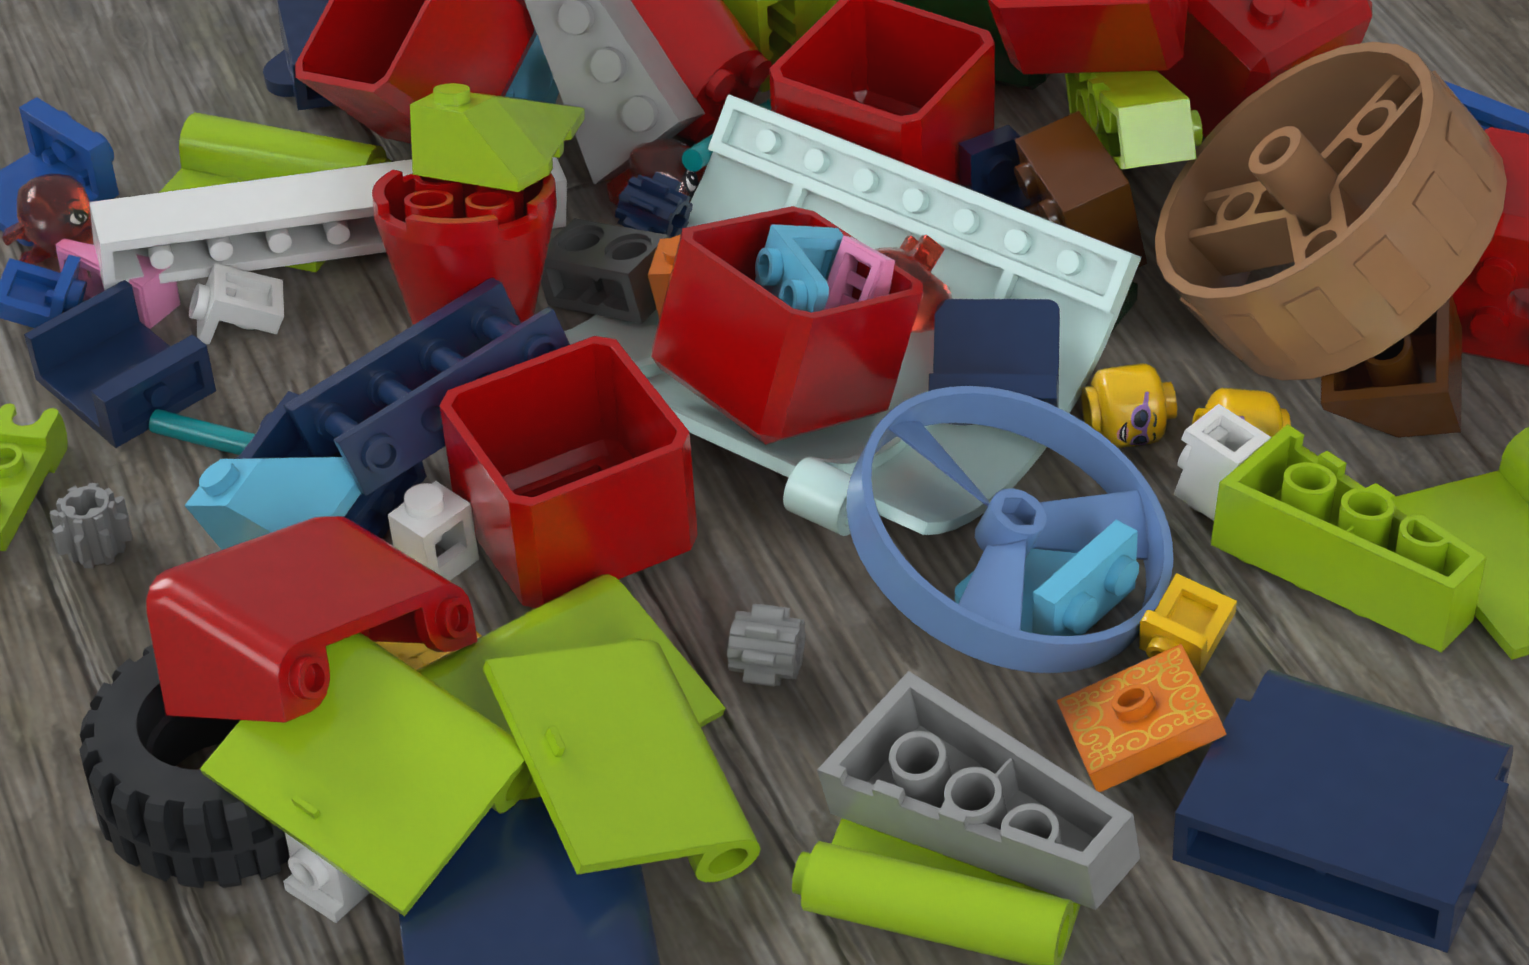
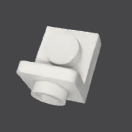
M214 263L206 285L199 283L196 285L190 302L189 318L197 320V338L209 345L219 321L232 323L247 330L256 329L277 334L284 318L283 280Z

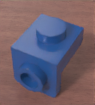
M69 254L61 273L9 258L0 279V318L36 328L81 304L87 287L86 281L78 279L81 258Z

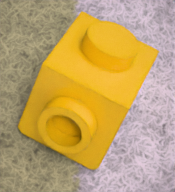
M1176 573L1155 611L1146 610L1140 621L1139 649L1145 651L1148 657L1151 658L1182 644L1197 675L1200 677L1236 613L1237 600Z

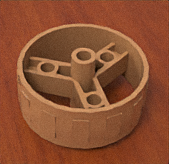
M1382 42L1342 46L1314 56L1275 77L1247 97L1206 137L1201 146L1196 149L1197 159L1188 160L1174 181L1162 207L1155 235L1156 262L1165 280L1181 296L1179 300L1225 349L1257 374L1284 381L1314 379L1340 372L1380 354L1413 332L1443 306L1471 274L1491 242L1504 209L1507 179L1503 160L1489 141V136L1439 74L1435 70L1432 72L1418 54L1399 44ZM1295 263L1294 266L1272 277L1246 284L1252 270Z

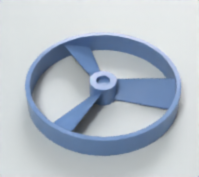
M956 386L931 390L903 401L878 423L850 477L846 504L848 526L862 563L883 594L914 624L934 638L970 657L992 665L1033 673H1062L1082 670L1106 662L1120 654L1140 634V621L1146 610L1155 611L1168 588L1172 576L1174 559L1170 528L1154 491L1140 471L1113 443L1082 420L1047 402L1024 394L991 387ZM943 423H968L995 427L1019 434L1067 458L1094 479L1108 494L1039 502L1027 492L1011 488L995 493L991 502H989L924 426ZM897 436L987 506L986 511L975 528V539L978 546L983 550V554L959 604L937 590L912 567L893 543L879 516L871 481L873 458L885 444ZM1116 519L1138 531L1136 559L1144 560L1146 571L1145 598L1142 609L1118 626L1087 635L1049 636L1020 630L1025 560L1031 549L1078 553Z

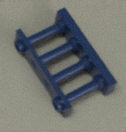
M490 278L283 406L311 457H329L339 451L360 492L367 496L446 446L440 404L448 390L570 345L554 309L547 307L521 323L502 282Z

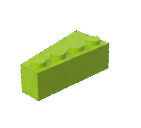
M1158 71L1065 73L1070 114L1080 111L1120 169L1197 159L1195 146H1201L1203 138L1199 113L1197 110H1191L1190 99Z
M1289 424L1283 427L1219 482L1211 546L1237 557L1244 563L1254 565L1289 581L1302 590L1310 591L1349 609L1360 617L1368 618L1396 631L1418 644L1426 645L1441 653L1474 621L1487 557L1422 513L1407 516L1395 508V495L1379 484L1374 483L1365 488L1345 474L1346 462L1328 450L1319 454V456L1303 446L1304 434Z

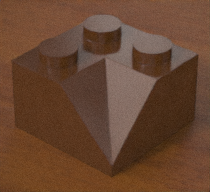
M1080 111L1015 139L1021 164L1013 167L1014 174L1024 196L1031 201L1030 205L1024 207V211L1140 256L1141 260L1137 268L1147 264L1129 181Z
M1453 295L1418 328L1380 354L1346 370L1322 376L1321 406L1323 410L1397 438L1461 433L1462 325Z

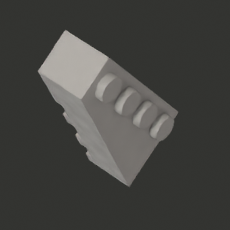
M524 0L563 104L585 108V119L575 133L594 185L621 176L705 114L631 0Z
M910 671L900 679L817 769L830 814L1058 897L1073 900L1075 903L1094 910L1102 904L1140 859L1134 814Z

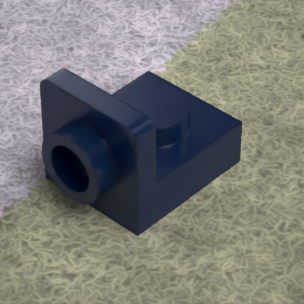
M1005 125L959 143V185L1024 210V207L1030 205L1031 201L1024 196L1013 170V167L1020 164L1015 139L1021 136L1010 125Z

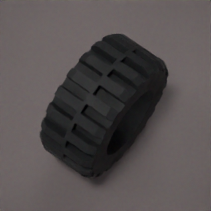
M153 644L146 647L142 658L136 662L129 658L114 671L111 676L113 680L112 685L103 683L90 703L91 710L83 718L80 730L82 746L79 751L98 823L105 839L113 843L115 852L127 863L135 867L140 865L143 873L167 882L170 876L177 877L178 884L186 887L203 888L204 882L219 881V885L222 888L242 885L241 879L259 874L261 880L279 874L281 871L280 865L287 862L290 858L285 832L204 776L201 770L175 767L189 755L203 748L222 743L240 720L166 715Z

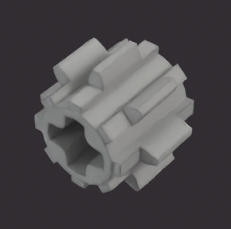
M89 483L88 486L79 488L75 485L67 489L68 494L64 498H58L56 503L57 509L51 510L49 513L58 554H68L69 559L73 563L79 561L80 564H83L84 568H94V565L103 563L107 566L115 562L114 557L118 553H124L126 548L125 542L131 541L133 538L124 497H114V493L110 488L104 490L99 487L98 483Z
M753 604L752 612L737 611L733 624H731L727 650L729 671L744 673V683L772 687L780 686L782 678L797 679L800 667L802 666L806 638L804 619L789 618L790 608L764 604Z

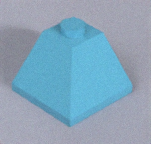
M343 457L220 459L208 467L199 479L200 486L185 504V507L223 550L313 517H344L361 492Z

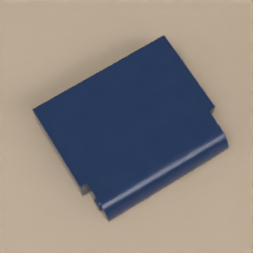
M1269 669L1263 676L1251 701L1236 698L1222 724L1227 735L1213 741L1175 812L1172 860L1448 953L1502 830L1509 783L1506 782L1513 756V745Z
M542 797L519 800L512 808L501 814L491 808L405 917L399 913L405 965H661L641 864L577 875Z

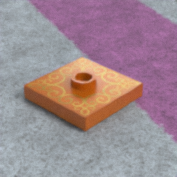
M1182 644L1056 700L1090 779L1098 792L1105 791L1227 735Z

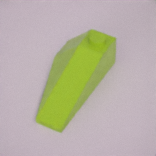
M449 83L435 86L432 94L410 104L413 175L519 192L550 174L553 169V157L560 158L563 154L564 141L571 140L585 119V108L470 92V87L464 84Z

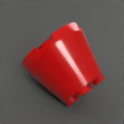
M631 0L672 65L705 112L704 115L676 135L697 144L714 133L728 94L749 102L753 101L761 84L769 75V68L772 66V62L763 56L723 0Z
M391 170L375 183L372 190L374 220L413 325L490 278L502 282L521 323L534 316L557 208L556 183L551 172L548 176L519 192L413 175V173L403 176V172Z

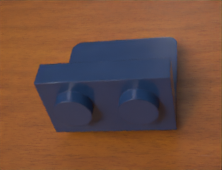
M944 299L940 301L935 307L933 373H929L928 391L956 386L991 387L1024 394L1059 408L1060 309L1058 304L1050 299ZM948 423L959 426L974 425L968 423Z

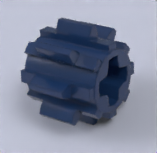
M656 172L652 179L638 175V178L632 177L618 198L620 200L618 208L615 210V217L619 219L617 224L626 228L669 235V238L681 235L682 228H686L689 223L688 219L693 206L692 203H689L691 197L678 192L681 182L659 172Z

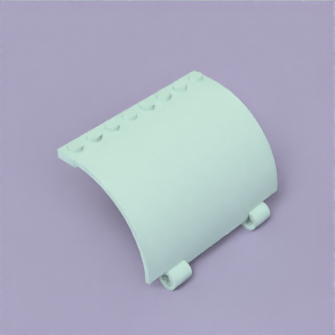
M728 94L708 150L713 151L690 201L693 206L687 227L791 206L815 211L860 242L895 260V265L923 282V295L913 325L917 330L922 329V332H911L889 409L874 416L765 445L657 366L651 358L652 346L659 322L657 309L642 324L595 315L576 327L564 331L570 345L592 336L616 339L690 433L788 477L783 496L786 510L839 535L847 536L851 534L846 510L848 485L854 467L872 432L893 408L918 394L928 392L929 373H933L935 307L940 301L944 299H1050L1055 301L1060 309L1059 408L1070 414L1082 393V388L1089 381L1108 342L1141 257ZM948 423L924 426L989 502H991L995 493L1003 489L1013 488L1047 448L1027 437L990 426L978 424L959 426ZM898 436L885 444L874 455L871 481L874 500L880 516L922 535H935L955 530L973 521L987 509L985 504Z

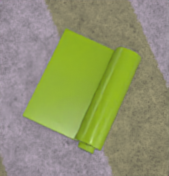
M194 112L184 122L180 134L179 156L181 169L159 193L392 161L387 159L386 151L382 146ZM325 261L285 267L317 272Z
M1529 427L1515 435L1508 443L1502 455L1499 470L1394 497L1395 508L1407 516L1422 513L1487 557L1475 616L1511 660L1529 655Z
M609 574L600 575L479 637L478 642L450 652L416 670L513 736L483 671L486 659L614 644L629 638H639L641 640H652L660 644L700 727L723 716L726 709L629 590L616 577ZM534 780L519 800L541 797Z
M358 633L326 646L330 667V683L327 695L320 706L286 723L240 720L202 765L200 770L204 776L405 917L491 808L500 814L508 811L524 795L531 785L533 778L514 736L362 633Z
M629 638L614 644L486 659L483 671L577 875L687 857L698 880L718 882L741 873L759 856L760 845L659 643L652 640Z
M844 818L840 820L832 843L818 841L811 853L801 852L792 878V892L801 895V906L804 911L1027 965H1061L1081 906L1073 902V900L1058 897Z

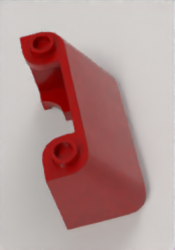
M343 516L313 517L167 569L156 576L149 587L146 599L149 628L165 711L168 716L286 723L305 715L320 706L327 695L330 683V667L326 646L358 633H362L373 642L425 644L427 648L435 652H453L478 642L473 609L468 595L461 587Z

